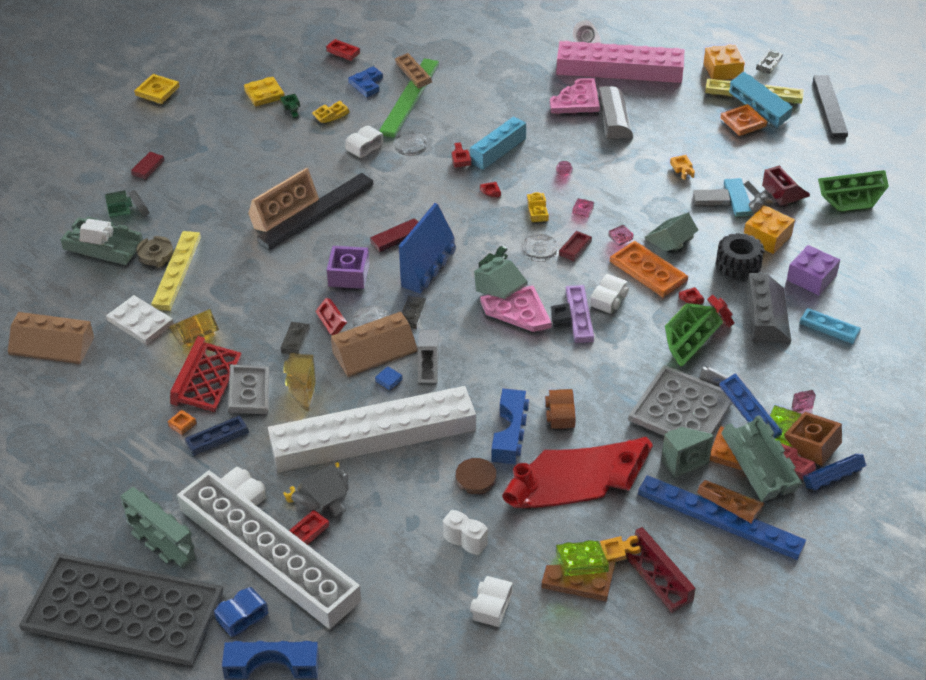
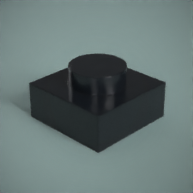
M569 303L551 306L553 325L572 322Z

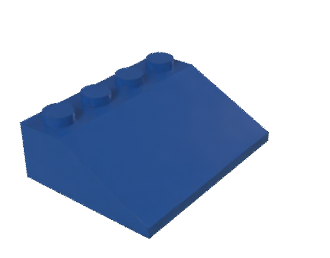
M437 203L431 206L399 245L401 287L419 294L424 288L428 287L431 279L437 276L439 269L446 264L447 259L456 250L454 235Z

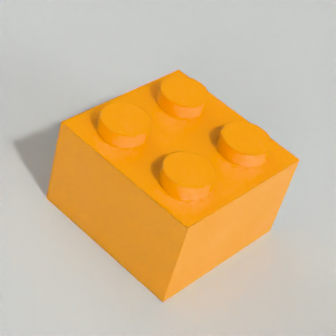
M736 44L705 48L703 64L711 79L728 80L735 79L744 72L745 61Z
M764 205L745 223L744 233L759 239L760 243L764 246L763 249L774 254L792 236L795 219Z

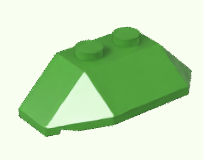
M886 170L818 178L821 196L838 212L873 208L889 187Z
M685 304L665 325L669 350L680 367L695 354L723 323L714 307Z

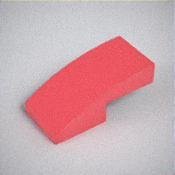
M781 444L785 449L784 455L786 458L791 459L796 467L794 471L800 479L804 480V475L816 469L815 462L798 456L797 449Z

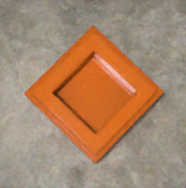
M183 410L167 421L168 426L181 435L197 424L196 419Z

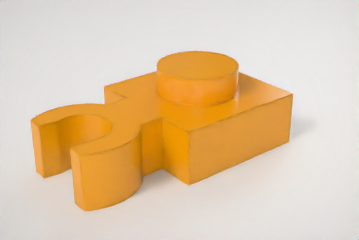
M687 155L670 158L671 166L676 173L681 172L683 180H686V175L694 178L695 170L692 168L693 164Z
M619 536L600 541L604 561L617 562L627 559L626 553L639 554L641 552L640 546H631L633 543L639 542L638 537L630 536L626 541H623L622 537Z

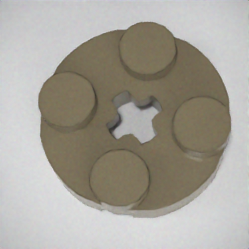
M153 236L154 239L149 241L148 238L142 240L137 246L138 260L141 263L162 267L174 253L171 241L166 237Z

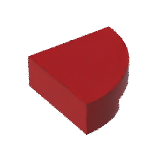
M497 182L480 184V190L485 195L501 197V191Z
M696 287L679 292V298L684 302L690 304L704 303L705 298Z

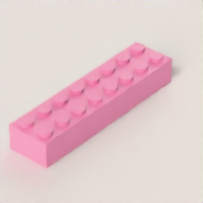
M559 41L556 75L682 83L685 49Z

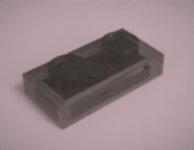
M768 49L756 64V70L771 74L783 58V53Z
M408 295L402 314L408 321L410 328L417 329L426 306V298Z
M291 322L280 348L281 353L300 356L310 331V325Z

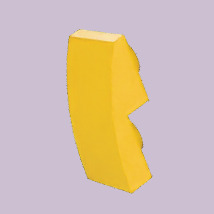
M339 100L330 107L324 104L313 111L312 115L320 123L339 119L350 113V111Z
M534 192L527 194L531 222L549 221L544 193Z

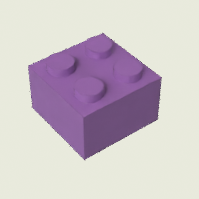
M807 245L790 263L787 281L819 296L837 276L840 259Z
M332 246L326 270L328 287L364 289L370 265L369 248Z

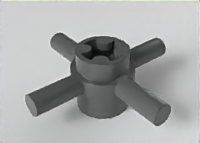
M749 180L743 184L754 196V199L748 204L754 213L758 212L764 205L775 210L773 205L776 203V199L769 191L764 189L760 193Z

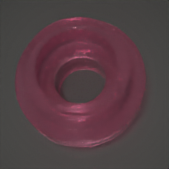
M561 161L556 166V172L561 176H567L573 172V167L570 162Z

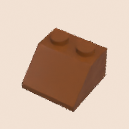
M804 412L788 429L784 437L793 448L797 449L798 454L802 458L823 466L842 444V423Z

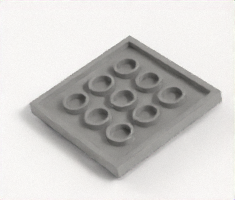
M663 365L629 414L628 421L661 435L680 427L703 431L713 435L733 403L720 387Z

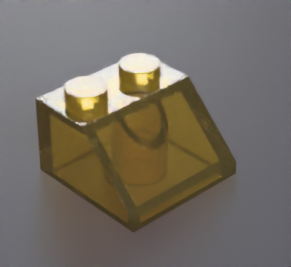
M211 309L168 326L180 346L186 344L187 347L194 345L198 336L204 337L206 340L215 336L214 332L219 330Z
M290 353L288 361L284 362V373H287L285 384L289 387L291 397L305 411H309L316 386L314 357L308 354Z

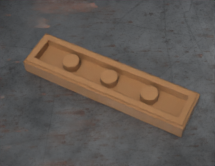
M409 53L395 58L396 64L418 89L433 83L431 77Z

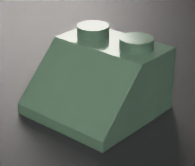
M689 212L664 221L644 237L647 241L664 251L671 249L676 251L683 247V242L692 240L694 234L699 229Z
M495 257L492 261L474 271L476 291L506 299L528 285V281L514 263L503 257Z
M685 427L670 430L664 434L661 462L674 478L709 464L714 436L711 433Z

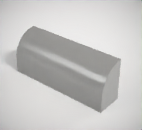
M613 86L599 87V104L607 139L633 138L622 91Z

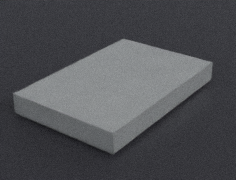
M230 365L228 413L268 415L269 367Z

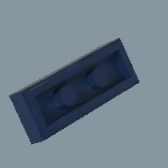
M239 415L186 437L184 440L191 454L195 456L249 433V429Z

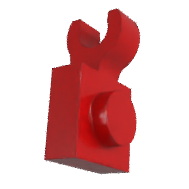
M461 142L454 143L455 149L451 152L454 167L471 166L468 149L463 150Z

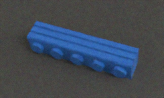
M855 453L804 475L803 479L806 488L817 490L821 485H829L831 481H838L842 476H850L854 471L863 470L862 468L867 466L864 455Z

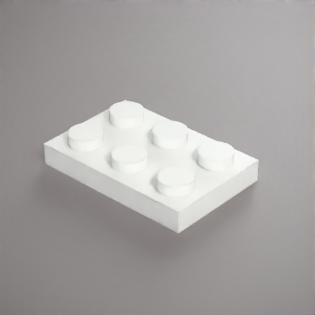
M135 295L106 315L107 321L145 345L149 344L174 324L171 317Z

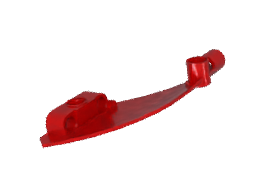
M647 437L590 448L544 450L532 463H519L513 468L514 478L509 482L502 494V498L514 508H538L602 498L606 495L609 487L629 491L653 444Z

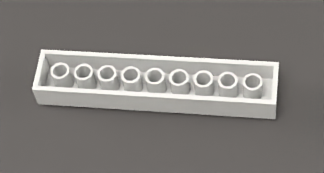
M466 386L269 426L268 432L277 473L476 431V413Z
M210 470L177 494L181 512L328 629H331L361 602V591L358 583Z

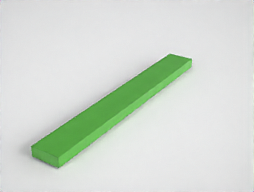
M424 58L420 66L432 77L439 66V61ZM411 80L409 81L379 132L383 133V136L396 137L426 86L418 89Z

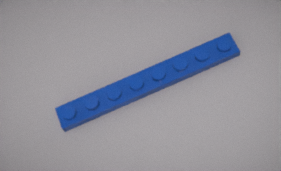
M648 475L638 489V495L796 560H798L806 543L804 538L757 519L750 523L708 499Z

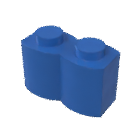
M252 587L240 590L233 599L221 602L214 610L216 621L230 637L239 635L250 625L259 622L269 613L267 603Z

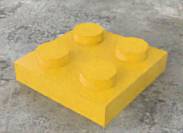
M152 74L134 92L135 96L162 104L180 85L178 81Z
M267 77L244 84V90L255 107L280 100V97L285 96V93L274 77Z

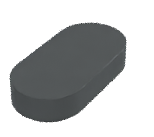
M135 190L128 193L143 216L149 215L150 211Z

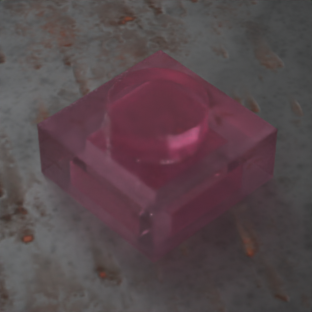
M578 198L573 207L572 214L589 218L594 208V202Z
M624 225L609 230L608 236L620 246L633 240L634 234Z
M801 391L794 394L791 405L794 413L813 409L816 397L814 391Z

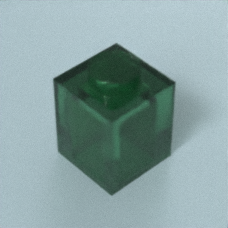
M125 190L105 194L110 218L131 214L129 207H132V201L130 196L127 197Z

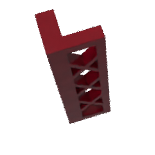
M643 527L636 529L635 536L638 537L639 542L633 543L631 546H640L641 556L626 553L630 564L672 613L693 602L696 590L694 585ZM642 562L652 564L654 571L644 570ZM655 578L665 579L668 583L667 587L657 585ZM668 593L678 595L681 600L673 604L668 598Z

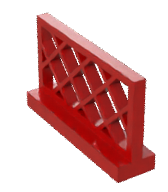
M198 336L170 391V404L178 406L179 402L216 412L229 384L230 365H238L242 353L205 343V338ZM206 351H213L216 355L207 357ZM230 356L235 359L226 363L224 357ZM220 359L222 364L214 367L211 362ZM208 364L210 369L201 371L199 366ZM223 369L227 370L228 374L219 376L217 372ZM213 373L216 378L207 381L205 375ZM200 377L203 383L194 385L192 380ZM220 383L221 388L213 391L210 385ZM207 387L209 392L200 395L198 389ZM192 391L196 395L193 398L184 397L185 394ZM213 397L215 402L212 405L205 403L204 399Z

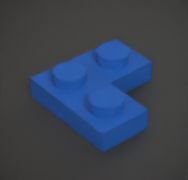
M373 66L348 77V82L364 96L369 97L380 92L379 86L374 82L383 79V73Z

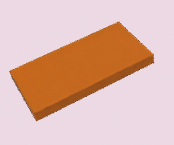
M635 240L610 256L611 263L663 298L688 281V275Z

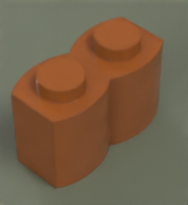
M573 389L549 390V396H545V408H549V410H546V421L551 423V429L575 428L576 416Z

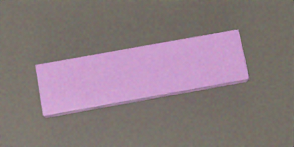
M584 285L566 286L567 302L571 307V324L575 343L594 342Z

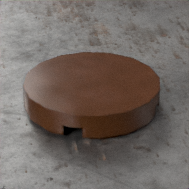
M482 458L464 460L456 469V483L461 490L463 488L470 494L488 492L496 483V469L492 463Z

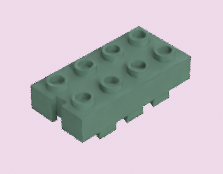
M88 216L86 219L78 217L71 226L73 231L68 230L60 239L63 250L127 265L137 252L138 244L143 240L141 232L129 230L128 226L119 224L118 227L113 226L112 237H109L108 241L104 242L103 245L80 242V228L82 224L86 223L87 219L97 220Z
M760 415L742 427L735 428L731 423L724 427L721 434L761 502L776 498L779 492L782 495L797 491L802 482L794 471L796 467L790 458H786L784 455L785 449L779 440H775L772 428L769 423L765 424Z
M131 487L120 496L122 506L125 509L127 523L134 528L131 532L138 540L145 537L148 540L145 546L153 552L156 549L161 550L162 553L159 554V557L167 564L173 560L184 569L196 559L195 546L191 539L192 533L187 526L180 525L172 514L165 513L162 507L157 502L153 503L149 500L143 491L139 492L136 488Z

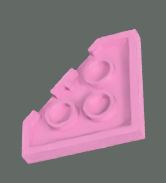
M595 78L577 79L574 85L571 87L567 86L560 91L558 96L551 97V113L599 112L600 105Z
M534 286L523 287L506 299L492 295L480 297V302L486 315L532 332L551 328L552 322Z

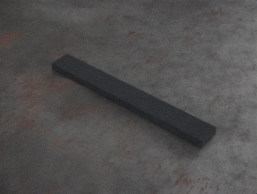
M360 173L322 196L318 201L267 232L257 236V242L269 250L374 185L373 180Z

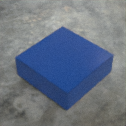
M388 366L375 377V382L389 391L403 380L402 374Z

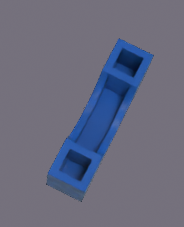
M502 388L500 417L509 421L511 425L504 431L494 433L491 462L516 465L517 456L521 457L522 444H519V442L524 440L525 429H522V426H526L527 414H524V412L529 410V399H526V391Z
M307 640L302 642H225L222 660L224 679H248L256 668L267 663H279L286 666L292 672L294 679H318V642Z

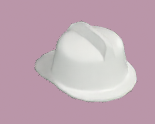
M582 20L574 26L573 38L575 42L601 43L600 35L592 22Z

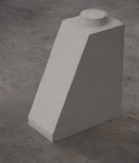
M420 330L418 340V383H438L439 330Z

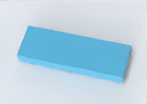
M724 179L725 189H728L735 217L753 216V211L748 205L750 200L742 179Z
M809 308L806 309L799 323L851 344H854L861 331L860 327Z

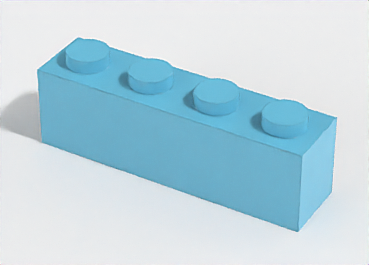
M742 72L730 82L729 93L745 105L749 104L776 128L791 118L793 107L746 72Z
M513 116L471 146V164L484 170L526 139V122Z

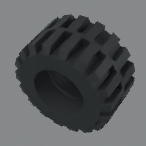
M745 233L724 236L723 240H720L718 244L717 269L722 271V274L728 275L729 278L748 279L749 273H759V270H761L764 256L763 244L760 243L759 239H755L754 236H749Z

